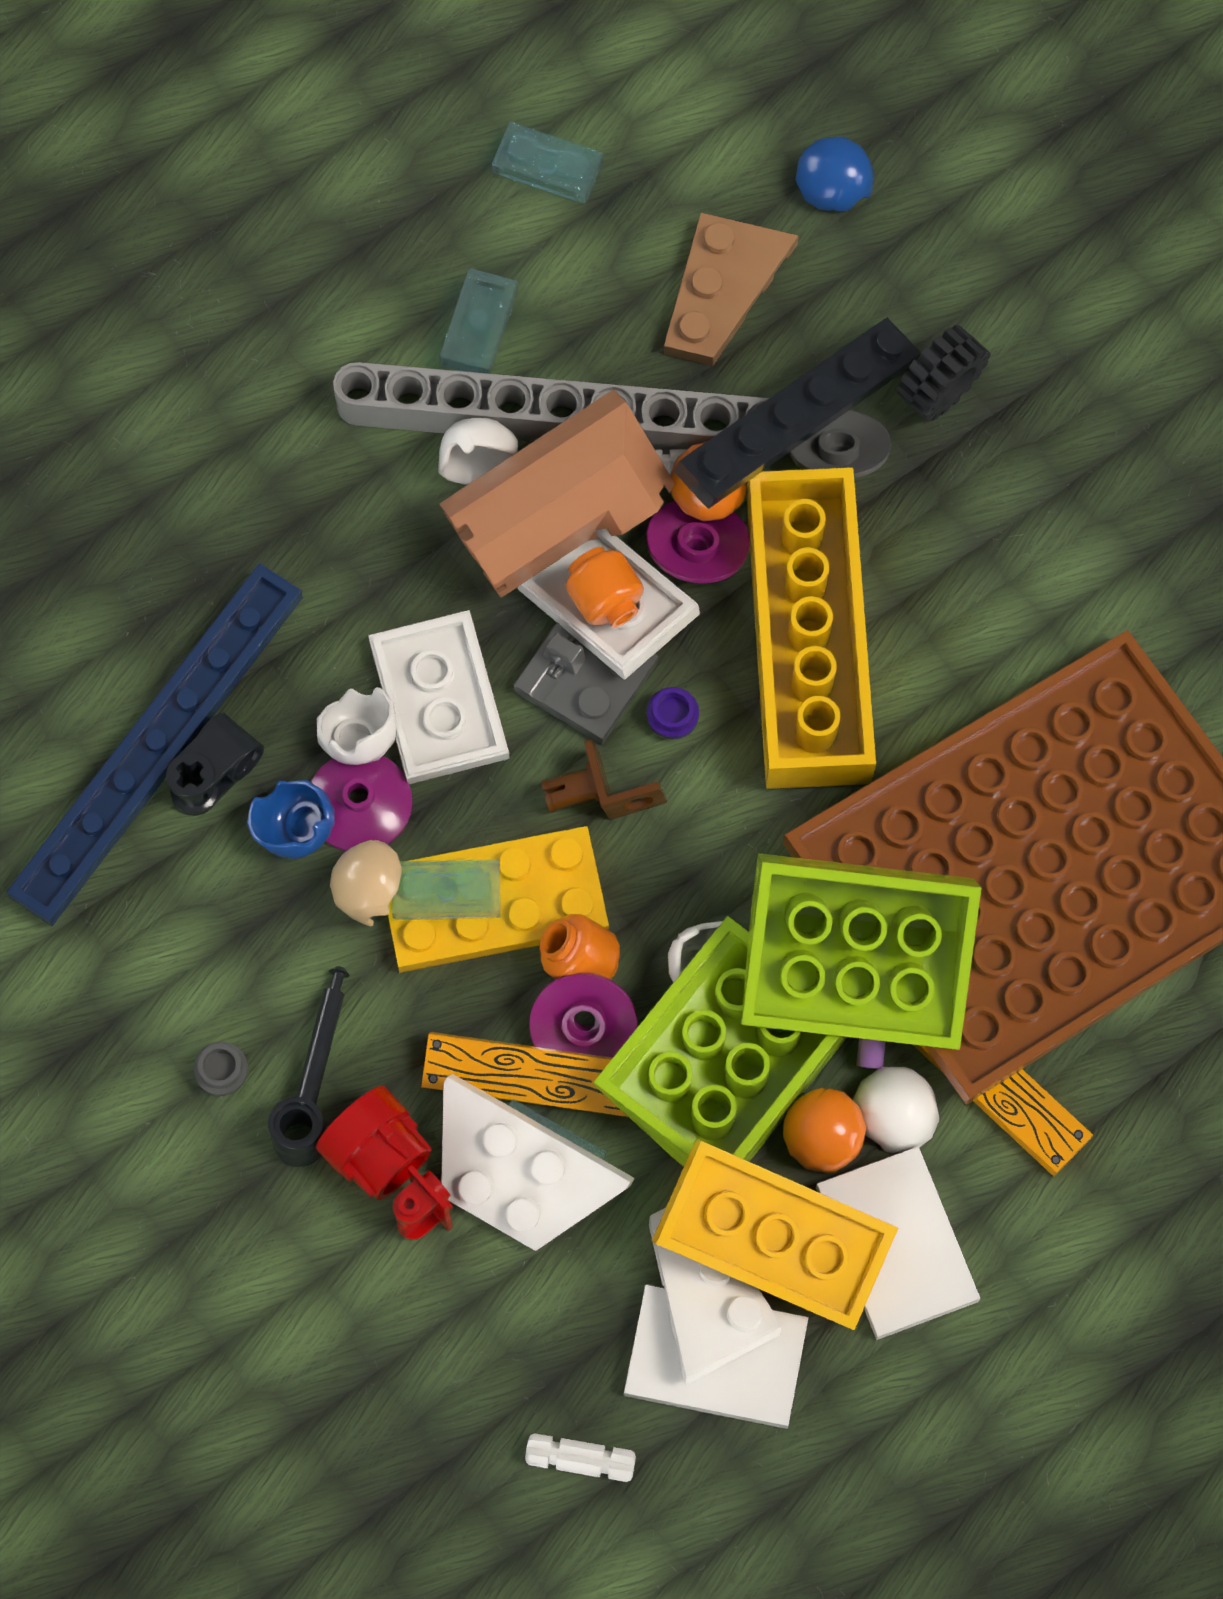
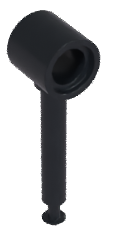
M336 966L329 970L333 975L331 986L323 991L296 1097L287 1098L279 1102L271 1111L268 1120V1128L275 1154L282 1162L294 1167L311 1165L322 1156L316 1150V1144L324 1133L325 1126L322 1113L316 1103L345 996L340 991L343 978L350 976L347 970L341 966ZM296 1124H304L312 1129L309 1135L301 1140H291L284 1136L286 1130Z

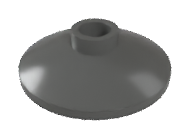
M849 410L790 451L789 455L795 464L803 470L853 468L854 478H858L876 471L886 462L891 450V439L888 431L880 422L863 413Z

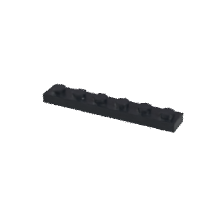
M887 317L682 458L673 472L709 509L906 371L914 360H918L921 352Z

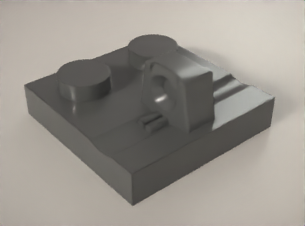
M557 622L514 684V692L600 745H603L658 664L659 656L657 654L651 656L624 680Z

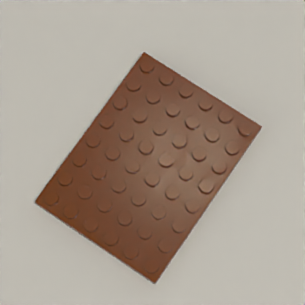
M1128 630L784 835L782 841L791 856L795 858L974 878L982 887L960 1050L925 1046L965 1104L970 1103L1223 943V757Z

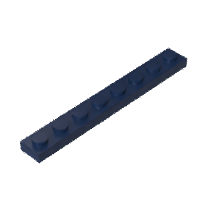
M259 563L7 890L10 899L51 927L56 923L165 780L167 768L171 761L197 737L201 729L213 717L303 599L302 590Z

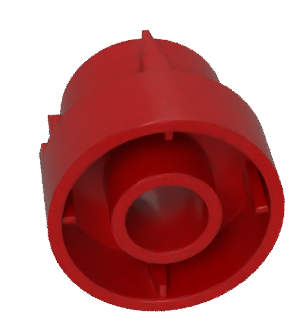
M384 1085L370 1090L345 1109L324 1131L316 1144V1150L340 1176H344L348 1182L353 1180L371 1198L374 1196L377 1200L390 1196L410 1179L407 1168L412 1165L418 1171L430 1156V1151H432L431 1147L416 1130L418 1125L409 1116V1111Z

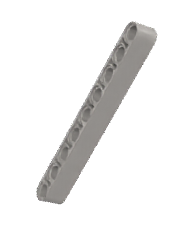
M361 362L349 363L341 367L333 381L337 411L344 421L352 425L445 433L454 423L461 420L489 418L498 421L513 432L517 440L525 441L537 440L615 389L627 402L655 450H662L663 453H670V450L688 449L694 444L706 443L721 431L708 430L703 425L705 422L718 420L729 427L769 399ZM354 389H364L369 392L366 397L357 400L346 396ZM407 393H413L421 397L412 404L400 403L397 400L400 396ZM455 398H465L472 402L469 406L459 409L448 405ZM507 402L518 403L522 406L521 410L515 413H506L499 409L501 405ZM556 407H567L574 411L572 415L562 418L550 413ZM665 415L673 418L676 422L670 426L662 427L656 425L652 420L658 416Z

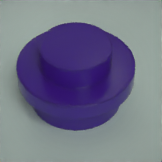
M669 687L658 691L652 696L647 706L648 724L656 734L663 738H683L695 729L699 720V706L696 699L688 691L681 688Z

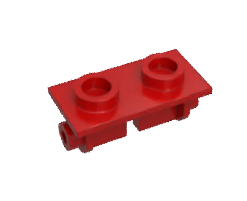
M411 1165L407 1168L411 1183L393 1201V1211L400 1234L406 1239L418 1240L423 1238L439 1223L450 1231L453 1228L450 1210L453 1206L448 1200L451 1196L450 1193L430 1171L421 1176Z

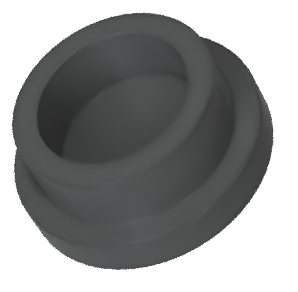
M214 1042L205 1046L198 1053L194 1061L193 1071L198 1085L205 1092L214 1096H226L239 1090L245 1083L248 1075V1063L244 1053L234 1044Z

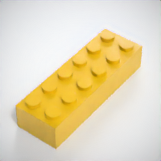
M853 468L762 471L748 481L747 511L766 789L872 783L875 771L876 756Z

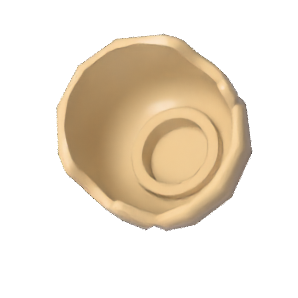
M369 840L345 851L333 867L331 873L330 888L335 905L352 919L367 926H373L374 921L370 917L389 914L388 904L398 891L402 875L398 854L388 844L379 840Z

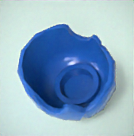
M825 137L814 142L802 153L798 161L795 180L804 200L817 209L847 212L862 198L870 197L873 190L874 169L867 154L860 145L846 137Z
M308 780L278 781L275 790L270 795L253 799L250 805L247 825L253 840L278 857L295 860L312 854L331 836V830L334 828L335 809L328 794Z

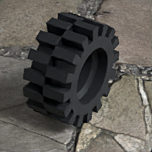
M958 324L954 325L953 328L949 327L944 331L942 337L938 335L933 340L929 348L925 347L918 360L912 362L909 366L911 370L906 372L901 378L902 382L897 387V394L927 422L934 421L940 414L944 415L948 412L950 406L959 402L960 396L971 389L972 382L978 380L981 376V370L987 366L991 354L963 327Z

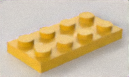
M588 826L400 862L402 875L399 888L388 904L390 911L388 918L399 973L539 946L546 928L552 922L570 914L585 915L609 930Z
M696 1139L652 1242L855 1330L899 1228Z

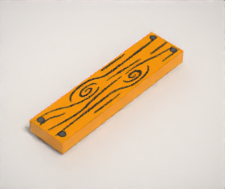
M435 1032L428 1034L422 1088L443 1090L446 1078L454 1074L494 1098L628 1117L593 1085L596 1078L613 1059L611 1057Z
M913 1045L943 1073L925 1046ZM1023 1069L973 1100L975 1104L1054 1177L1093 1136L1088 1129Z

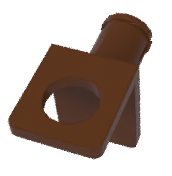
M592 739L584 741L589 762L586 763V769L549 780L545 779L541 782L543 791L547 793L544 796L551 813L596 799L597 803L601 804L608 818L613 820L667 803L666 795L658 782L611 795L600 752ZM644 798V799H641V800H638V801L630 802V801H633V800H635V799Z

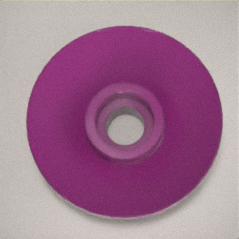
M673 501L660 508L651 518L647 529L646 543L655 563L671 576L692 583H713L732 576L743 566L749 553L750 536L746 525L734 511L724 519L704 522L685 514L676 501Z
M384 756L379 760L360 765L343 764L335 759H331L318 770L311 783L328 794L335 809L334 828L331 830V836L325 842L336 849L347 851L349 848L369 840H379L389 845L403 832L408 824L412 812L409 782L407 783L406 776L402 770ZM355 789H364L368 792V797L362 803H354L349 799V794Z
M578 973L553 980L539 993L531 1010L529 1024L531 1038L535 1047L613 1058L637 1029L638 1019L633 1002L618 984L598 974ZM580 1011H588L593 1014L595 1021L590 1025H582L576 1020L575 1015Z

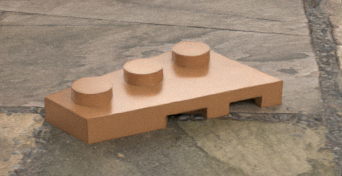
M701 213L664 344V355L713 366L745 321L746 314L759 295L764 293L773 281L774 274L785 258H789L798 245L799 236Z

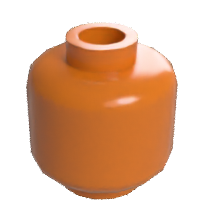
M596 547L579 556L569 566L570 576L566 582V591L589 624L603 625L609 623L612 628H616L630 621L638 613L639 610L636 604L644 593V586L620 551H605L603 547Z
M570 914L552 922L544 931L540 941L541 963L544 971L554 979L578 973H594L611 980L618 969L620 945L616 935L585 915Z

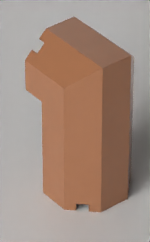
M613 389L442 501L439 505L473 559L484 570L483 574L500 598H502L585 542L600 539L595 530L607 529L611 536H617L626 533L658 512L664 503L659 495L662 488L665 487L670 493L675 483L627 402Z

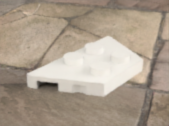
M451 1074L446 1078L443 1089L442 1184L451 1195L448 1200L536 1251L626 1190L635 1179L458 1076Z

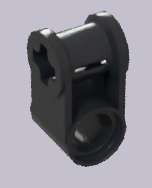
M225 713L217 714L206 723L197 737L171 761L167 768L166 778L171 789L170 793L173 804L180 812L186 815L197 816L205 814L238 781L253 770L264 753V746ZM188 781L189 784L184 787L183 784ZM200 781L202 782V784H201L200 786H198V787L195 786V785L198 784Z

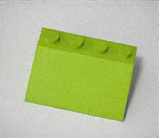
M758 853L751 906L741 1024L960 1050L982 887L974 878Z
M729 916L724 919L593 1082L597 1089L683 1167L696 1139L750 1162L786 1116L791 1105L802 1096L847 1038L844 1036L741 1024L749 931Z

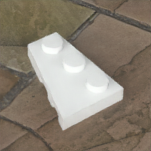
M666 1208L650 1216L649 1228L652 1239ZM653 1243L662 1285L665 1287L670 1309V1321L674 1339L677 1340L682 1362L681 1370L685 1385L781 1335L782 1325L758 1288Z

